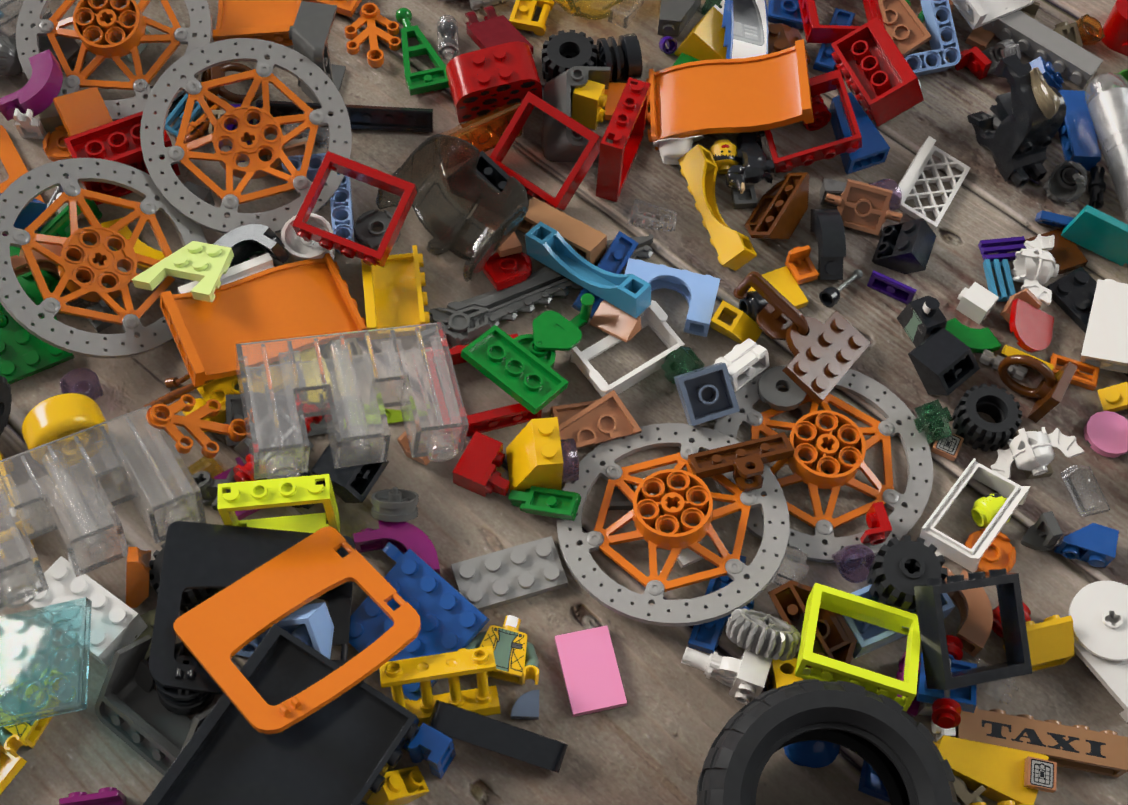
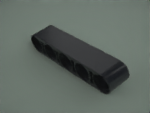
M436 700L428 722V726L444 735L557 773L560 771L568 744L439 700Z

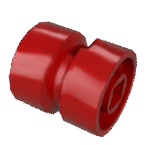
M820 94L811 97L814 123L805 124L802 121L805 128L809 131L823 128L831 119V113L826 104H824Z

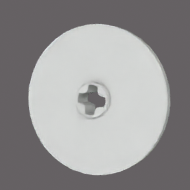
M1097 581L1088 584L1075 595L1069 608V616L1071 615L1073 619V631L1076 640L1088 652L1099 658L1110 661L1128 660V586L1115 581ZM1109 615L1112 619L1117 620L1113 626L1111 622L1105 620Z

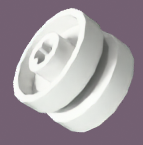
M311 213L307 224L333 234L330 223L324 217ZM297 215L285 223L281 230V242L285 245L283 250L290 256L286 260L287 263L323 258L326 253H330L332 259H334V248L327 250L316 241L310 240L307 242L302 237L297 236L292 226Z

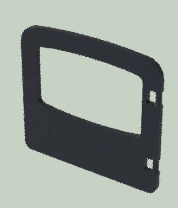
M185 521L171 523L166 533L149 657V672L153 680L161 686L223 695L222 689L203 667L178 663L174 658L177 635L173 624L179 617L183 592L188 589H225L313 533ZM343 536L347 540V542L355 549V543L353 539L347 536ZM343 547L336 551L342 558L349 554ZM348 581L317 598L326 601L328 604V611L334 625L332 645L341 646L340 660L331 661L339 666L347 662L352 581Z

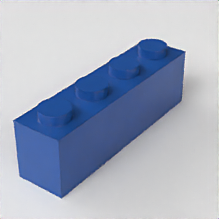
M1060 90L1059 93L1063 96L1066 104V116L1058 130L1065 161L1072 160L1080 163L1086 171H1090L1092 167H1095L1100 162L1102 157V151L1097 143L1098 135L1093 126L1094 118L1091 116L1089 109L1090 101L1087 100L1085 91Z

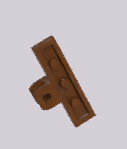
M785 432L690 454L688 455V463L693 474L700 479L733 471V478L738 488L743 492L762 488L763 479L761 475L764 472L763 464L793 457L794 449ZM752 479L754 482L748 484L745 482V480Z

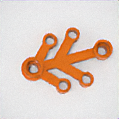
M364 4L360 10V17L351 25L345 27L346 38L353 39L346 44L347 52L351 55L359 53V46L369 38L370 50L367 52V62L372 68H380L384 63V53L378 47L377 37L389 43L391 50H400L402 47L401 39L395 36L399 33V24L380 15V9L376 4ZM375 22L386 27L387 32L378 28ZM367 23V28L358 35L357 30Z
M190 394L182 395L180 400L169 406L156 404L150 407L146 414L148 423L157 429H164L176 441L175 448L182 454L190 452L193 440L188 436H184L176 426L184 427L202 446L201 452L206 458H214L219 451V445L212 441L203 431L228 435L234 442L242 441L250 432L249 424L243 419H234L230 425L202 420L207 416L214 417L218 415L221 404L215 399H209L204 406L186 416L175 415L180 411L189 412L194 408L196 400Z

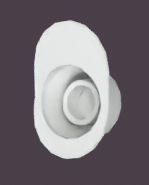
M704 136L661 139L655 141L653 145L659 148L664 164L680 165L678 159L692 149L693 142L703 139Z

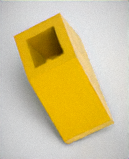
M724 300L710 322V328L739 344L748 338L757 342L762 333L757 323L745 312Z
M418 766L389 771L384 775L386 781L377 794L373 792L366 803L369 805H406L427 794L429 789Z

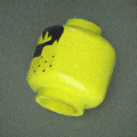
M991 493L977 499L971 510V515L976 525L987 528L1007 498L998 493Z

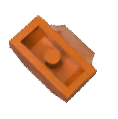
M128 547L126 605L130 608H137L149 597V570H151L149 562L151 560V551L140 550L138 547Z

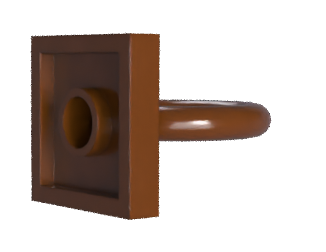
M225 63L202 72L201 82L225 77V72L228 71L242 73L253 69L240 63ZM260 84L252 102L261 96L262 84ZM224 86L208 89V91L216 96L219 94L226 100L242 104L246 96L232 93L225 89ZM204 98L209 107L214 105V103Z
M1010 355L999 363L998 374L1002 382L1012 391L1022 396L1037 398L1028 416L1029 419L1037 423L1060 403L1078 366L1069 361L1054 374L1045 363L1027 355ZM1016 364L1026 365L1037 370L1044 378L1037 388H1029L1016 382L1010 376L1008 368Z

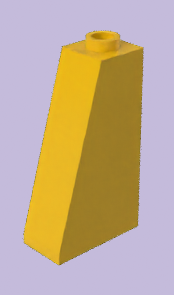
M945 735L937 742L933 741L943 759L948 760L954 776L960 777L967 788L975 791L983 785L986 790L981 795L993 801L1013 800L1015 805H1034L1038 790L1024 787L1025 758L1029 756L1048 760V756Z

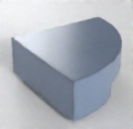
M539 690L526 692L517 699L511 711V719L539 720Z

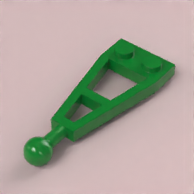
M404 7L398 9L396 20L403 24L404 27L401 28L404 75L410 96L449 88L446 65L419 27L411 25V11ZM415 37L420 45L408 47L407 38ZM427 54L436 67L411 73L409 58Z

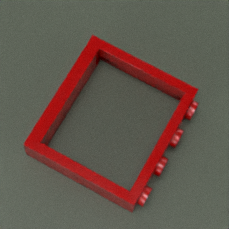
M798 0L807 43H833L860 27L820 25L815 0ZM862 0L867 22L878 17L884 26L878 0Z
M840 69L809 78L811 97L837 89L851 136L779 158L771 130H764L776 173L789 172L798 166H809L815 161L832 159L838 154L852 153L862 148V136Z
M630 77L626 83L600 143L596 185L597 197L617 202L644 138L651 83ZM607 139L613 140V144H612V143H609V142H606V140H607Z
M528 91L489 157L518 185L528 188L526 192L536 199L540 196L548 205L565 210L598 156L603 137ZM535 106L589 140L556 197L502 163Z
M327 151L292 226L297 236L302 237L304 241H316L327 250L334 248L341 251V254L353 259L357 257L369 266L378 265L384 268L417 195L416 186L411 182ZM331 170L401 197L377 251L307 224Z
M511 334L509 336L514 339L518 337V334ZM457 345L451 349L432 351L423 355L424 370L445 442L472 436L475 431L484 433L529 422L531 419L541 418L542 409L534 415L520 403L449 420L435 369L467 362L461 357V351L468 345Z

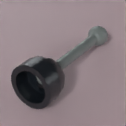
M855 270L854 275L837 289L835 287H828L820 292L819 298L822 304L829 308L837 304L840 299V291L856 278H861L863 276L862 270Z

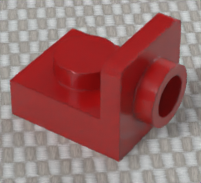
M977 46L969 50H963L960 53L961 59L955 65L957 71L967 67L979 80L987 76L992 61Z
M883 502L873 503L866 514V523L870 529L866 530L860 538L862 544H881L886 541L892 531Z

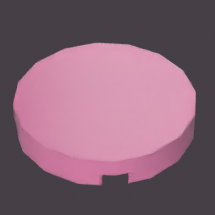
M1097 412L1086 422L1084 438L1086 442L1088 440L1091 444L1090 447L1102 456L1116 458L1120 455H1125L1128 452V420L1116 412Z

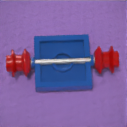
M946 635L951 672L977 668V664L960 661L963 657V642L954 635ZM921 653L919 658L921 665L918 673L917 701L932 704L933 713L931 719L934 724L944 729L954 728L961 722V710L974 713L977 684L951 690L927 689L923 653Z

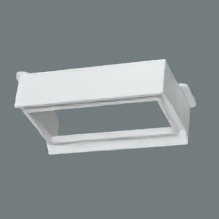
M652 300L651 305L640 316L641 326L643 329L649 325L668 349L608 385L589 361L622 340L608 335L583 351H580L577 346L572 348L570 362L576 364L601 397L613 390L617 395L682 355L685 344L667 324L668 315L656 301Z
M973 458L922 527L920 538L925 539L923 544L927 547L933 544L937 548L936 556L943 555V557L949 558L969 571L975 572L981 557L1018 505L1024 504L1030 486H1020L976 462V459ZM971 478L1007 498L972 549L935 529Z

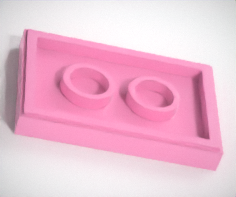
M607 625L555 636V644L573 717L627 705Z

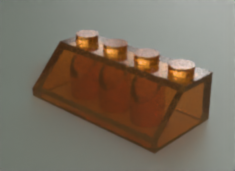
M508 103L497 107L493 111L477 116L475 119L464 124H459L446 132L439 133L437 136L432 137L433 152L447 170L475 157L481 151L485 153L495 148L521 103ZM522 129L517 137L522 136Z

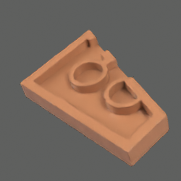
M878 0L885 29L903 57L931 40V34L905 0Z
M614 390L559 425L561 447L564 452L638 434L642 431Z

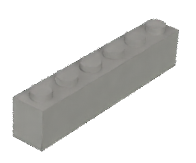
M1020 10L982 26L983 29L993 32L1001 40L1013 39L1014 44H1019L1020 51L1029 57L1036 59L1041 56L1046 62L1050 61L1055 72H1060L1062 77L1082 89L1095 75L1103 62L1099 57Z

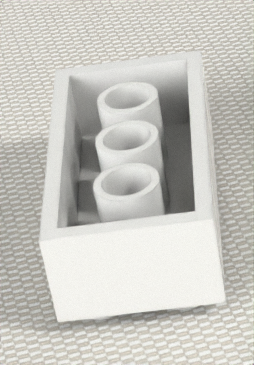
M62 556L21 596L35 613L108 669L115 651L134 642L148 627L136 611Z

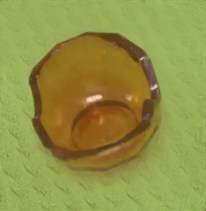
M1086 14L1076 21L1083 45H1095L1105 36L1102 25L1096 18Z

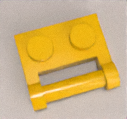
M516 0L509 21L516 29L532 31L538 36H543L546 31V21L549 12L553 9L554 1ZM537 6L542 8L538 22L532 21Z

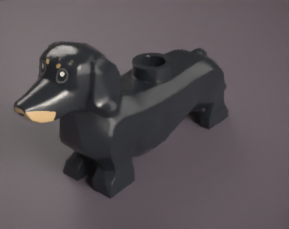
M764 130L743 132L736 138L737 160L741 165H733L729 168L726 174V185L729 188L736 189L740 194H743L745 191V183L756 184L761 180L772 183L773 177L770 173H774L775 166L773 160L766 161V155L762 150L761 137L765 135Z

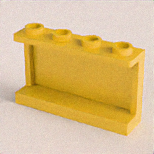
M412 245V253L389 255L384 268L378 265L369 266L361 259L369 341L415 337L417 334L426 331V326H430L429 311L424 312V306H428L427 292H422L421 288L426 286L425 272H420L419 267H424L423 254L418 253L417 245Z

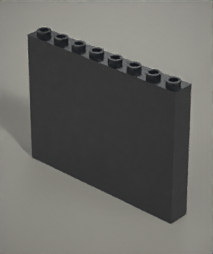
M274 624L240 672L266 703L275 706L317 683L341 666ZM361 681L331 703L286 730L276 734H264L258 732L250 725L224 693L143 805H369L366 802L373 792L377 794L386 781L384 775L389 767L394 768L402 758L403 752L401 749L407 741L412 742L420 730L418 726L420 721L415 714L364 681Z

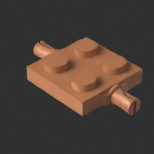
M848 179L841 196L827 192L824 201L837 205V210L842 217L845 227L877 236L886 219L900 223L903 214L889 210L892 190Z

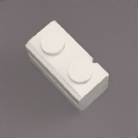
M750 338L741 344L735 345L731 352L724 357H719L714 363H726L734 392L770 366L767 349L757 345Z

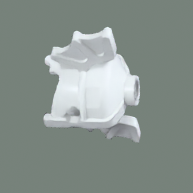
M1038 234L1035 240L1025 241L1024 246L1026 249L1016 251L1015 256L1017 258L1013 261L1014 269L1011 270V276L1013 281L1024 283L1021 287L1022 290L1025 288L1029 289L1040 301L1049 306L1052 291L1043 287V285L1051 277L1056 278L1059 271V264H1056L1055 258L1048 252L1054 247L1055 236L1046 237Z
M1042 427V431L1026 432L1025 428L1018 430L1019 435L1013 440H1008L1009 449L997 450L998 459L995 464L991 465V469L1010 479L1011 467L1015 461L1018 469L1032 471L1033 476L1048 472L1047 465L1055 457L1052 447L1060 449L1068 458L1083 454L1084 450L1078 446L1075 436H1065L1058 428L1051 434H1047L1045 427Z

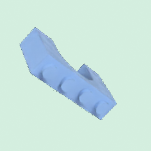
M629 258L624 275L634 274L651 284V292L656 289L666 288L680 293L686 299L689 307L684 332L707 337L720 278Z

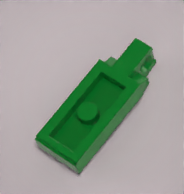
M531 486L525 492L511 490L508 500H510L511 505L520 507L522 512L574 521L581 502V496L575 492Z

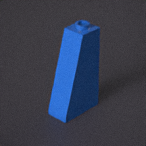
M852 92L848 93L862 136V148L852 153L845 152L840 154L847 175L885 162L890 150L889 145ZM839 95L832 98L829 108L831 113L830 121L836 141L851 136Z

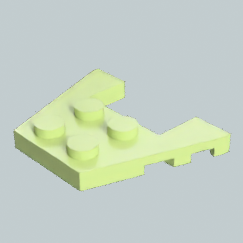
M192 241L135 276L132 281L136 288L151 291L167 276L198 281L199 283L191 290L193 299L213 302L215 299V289L220 288L221 276L226 274L234 253L230 247Z

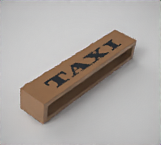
M976 706L974 713L961 710V722L955 727L956 738L1044 754L1049 757L1048 761L1057 762V766L1117 778L1128 772V737L1119 736L1115 731L1103 730L1098 732L1090 730L1088 726L1084 725L1066 726L1062 725L1058 720L1040 721L1035 720L1031 715H1008L1004 710L991 709L987 711L978 709V706Z

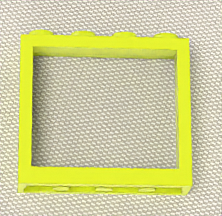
M329 474L218 484L217 509L224 525L315 533L323 527L330 526L341 534L340 514ZM316 481H325V487L324 484L316 485ZM226 489H231V493H227ZM317 503H323L325 513L238 520L235 511Z
M815 583L806 603L795 676L806 680L817 679L828 682L845 681L865 687L867 691L877 695L882 694L896 701L904 707L903 711L907 712L917 693L921 642L918 616L908 611ZM819 608L907 635L904 680L894 679L813 653Z

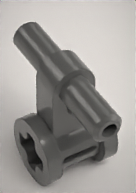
M232 467L226 479H212L207 471H200L191 476L188 486L197 493V500L201 505L208 506L212 504V508L218 511V484L236 482L234 479V467ZM226 489L227 493H231V489Z

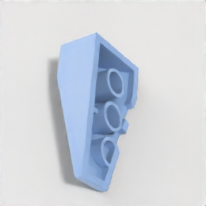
M325 602L306 604L276 623V625L330 659L334 625ZM271 628L248 643L236 655L250 658Z

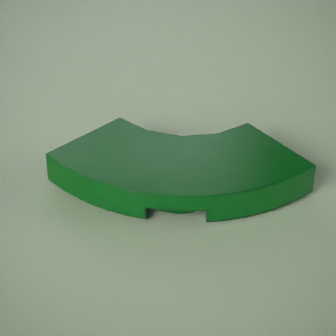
M956 318L947 321L945 329L967 345L972 353H983L984 350L994 352L1002 346L988 327L982 329L970 328L961 324Z

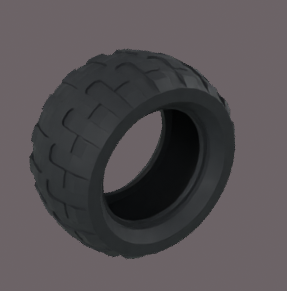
M817 679L796 681L789 685L768 690L754 698V700L729 719L713 741L704 761L697 785L696 805H756L758 783L762 771L771 756L776 751L790 744L808 740H819L846 747L863 758L881 779L891 805L961 804L957 802L953 785L955 777L948 760L943 759L940 751L933 743L935 738L921 722H916L909 714L903 711V706L882 694L877 695L865 690V687L845 681L828 682Z

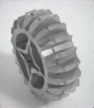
M746 608L735 609V611H732L731 617L728 618L726 636L733 643L745 648L747 651H751L756 655H762L765 658L769 657L774 660L780 659L784 661L793 659L799 650L800 632L786 621L761 611L758 612Z

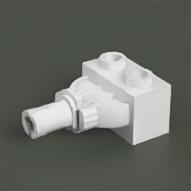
M686 647L681 663L705 671L706 678L710 679V677H713L720 683L731 687L729 695L734 697L737 702L747 705L761 694L772 658H765L762 655H756L745 649L740 660L733 657L719 656L718 652L715 651L714 654L707 655Z

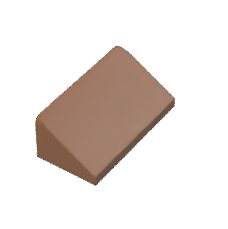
M605 300L600 303L590 321V325L626 343L642 330L640 316L634 318Z

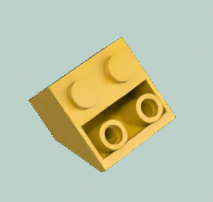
M1053 615L1045 618L1043 622L1036 624L1034 621L1025 622L1032 672L1063 665L1074 656V631L1071 615L1062 618L1059 615Z

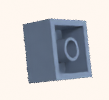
M716 363L674 377L689 425L695 426L740 411L726 363Z

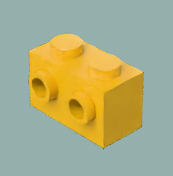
M588 80L585 86L575 88L572 97L571 118L587 128L596 130L599 122L602 123L604 121L606 112L603 109L607 101V95L604 94L605 85Z

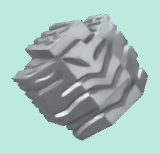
M1013 39L1003 40L982 51L992 61L987 75H995L993 72L1002 58L1016 54L1019 60L1021 59L1019 44H1014Z

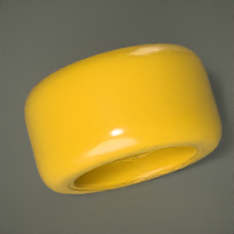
M66 393L50 397L37 404L23 421L22 435L36 463L48 469L63 470L80 466L97 456L108 441L109 428L101 409L93 399L83 394Z

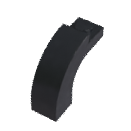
M811 209L810 232L816 234L818 241V279L843 280L846 238L842 217L837 209Z
M249 224L235 228L213 244L232 248L234 257L229 268L243 263L249 257L257 254L269 253L271 257L283 264L290 257L283 250L285 245L270 227L262 224Z

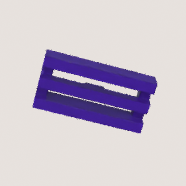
M1024 236L980 240L978 244L983 260L990 259V262H993L994 259H999V262H1002L1003 259L1014 261L1017 258L1015 256L1016 252H1007L1026 249L1024 246Z

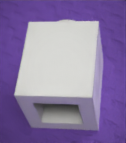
M974 282L969 289L965 287L959 294L957 299L960 302L956 310L980 325L991 312L999 297Z

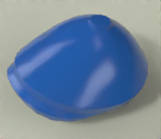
M808 740L790 744L784 747V751L788 759L794 764L821 768L828 766L836 759L840 745L827 741Z

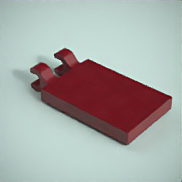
M492 5L484 7L487 16L484 17L485 21L482 22L478 21L474 11L465 13L469 22H466L467 34L480 49L518 41L528 44L533 54V46L504 15L497 16Z

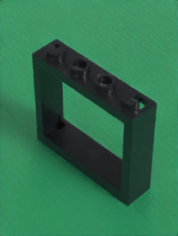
M1006 568L989 570V575H985V571L968 573V578L965 579L964 575L946 576L947 581L942 582V578H931L927 580L925 585L914 586L927 689L951 690L1033 673L1019 573H1007ZM996 585L1007 662L951 672L941 593Z

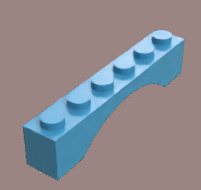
M541 221L525 234L527 255L634 318H637L651 305V284L634 274H615L593 265L578 254L558 231Z

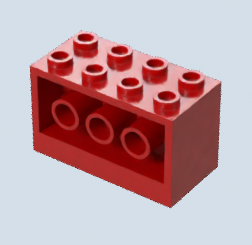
M878 17L831 44L834 51L831 53V56L836 63V69H840L842 76L846 79L847 87L850 91L853 90L854 97L863 106L864 111L870 120L875 122L877 127L924 101L917 76Z
M143 111L65 138L64 141L71 158H98L116 161L149 174L144 162L140 139ZM164 129L165 147H171V140ZM173 164L171 167L176 176L181 175L178 164ZM81 181L85 190L118 198L133 192L109 183ZM94 201L97 205L102 204V202Z

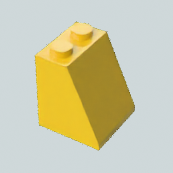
M712 7L693 27L674 54L679 57L681 53H685L698 60L726 59L727 47H723L725 28H722L723 15L715 7Z
M558 417L531 419L506 447L510 492L511 490L525 492L531 486L561 490L563 455Z

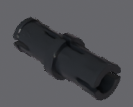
M1098 166L1090 169L1091 175L1088 184V192H1090L1089 206L1094 208V202H1096L1095 209H1099L1104 206L1103 200L1106 183L1104 182L1105 169L1100 167V173H1098Z

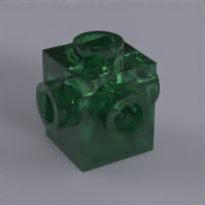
M680 346L677 350L670 352L666 356V362L661 367L666 372L664 375L667 380L672 384H676L675 376L701 369L705 364L690 347Z
M938 399L914 408L917 418L913 419L918 433H924L928 444L952 435L949 422L953 421L947 407L942 408Z

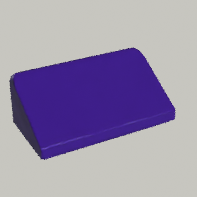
M874 270L867 284L868 287L907 305L913 300L917 291Z

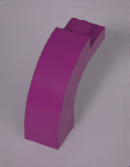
M50 49L29 57L32 75L28 83L20 90L0 98V112L7 121L14 119L15 108H18L23 114L26 113L27 109H31L34 117L52 104L53 98L58 96L63 83V73L59 62Z
M378 520L379 529L366 528L353 533L355 548L359 553L383 549L390 542L404 554L408 549H411L440 575L438 556L433 543L422 530L408 522Z

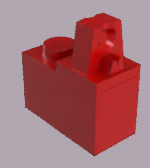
M475 431L452 472L453 483L483 497H486L487 493L491 494L492 492L506 496L510 489V481L502 478L501 473L496 471V467L500 468L505 459L503 443Z

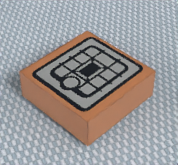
M940 429L931 452L954 462L964 438Z
M1029 756L1025 758L1024 787L1054 793L1057 783V762Z

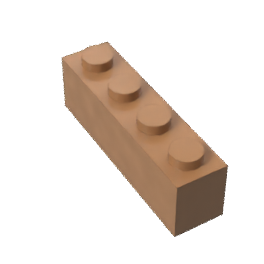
M535 197L531 198L516 212L518 230L527 233L541 221L558 231L578 254L593 265L607 251V235Z

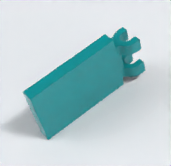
M1086 205L1063 229L1062 237L1120 266H1123L1125 263L1128 264V224Z

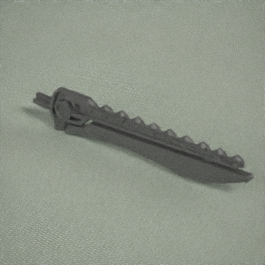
M649 234V236L630 237L639 243L631 255V259H649L653 255V250L649 246L653 243L654 237L652 234ZM607 240V249L613 240ZM602 257L594 264L595 266L599 264ZM545 266L532 273L525 281L500 291L495 289L460 302L454 301L448 303L447 308L430 309L429 314L432 316L435 327L417 334L416 338L422 347L440 339H443L445 343H449L453 347L463 345L477 339L494 325L499 326V322L502 320L514 321L518 317L517 313L519 312L532 313L535 305H549L553 301L552 297H566L570 293V289H583V287Z

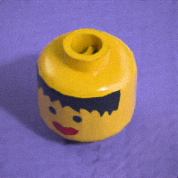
M718 140L709 148L717 164L719 174H727L731 166L738 165L737 146L731 143L730 140Z

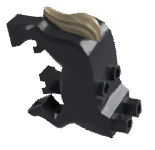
M1014 54L1002 58L993 72L997 77L1006 78L1011 87V92L998 95L995 99L997 105H991L990 110L1001 121L997 130L995 131L993 126L994 117L983 111L970 114L967 118L969 123L973 125L978 144L991 151L995 164L1005 182L1012 180L1018 188L1028 183L1030 180L1028 174L1031 175L1035 182L1042 180L1047 174L1046 169L1042 165L1047 159L1046 149L1052 143V138L1063 123L1066 116V104L1063 96L1057 89L1047 84L1038 67L1032 69L1029 63L1022 64L1018 56Z

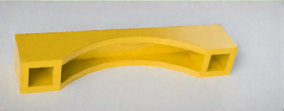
M697 144L678 159L681 166L680 172L687 180L688 191L696 201L695 207L702 215L703 226L711 236L710 242L717 250L719 263L723 267L737 271L755 258L757 254L749 237L732 230L719 213L715 196L718 167L711 151Z

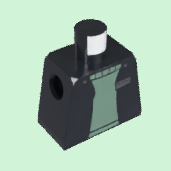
M931 296L911 301L897 317V320L915 347L920 345L938 329L946 328L947 320L939 309L940 303Z

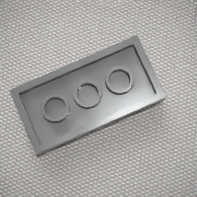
M552 536L451 564L458 592L480 611L568 586V581Z

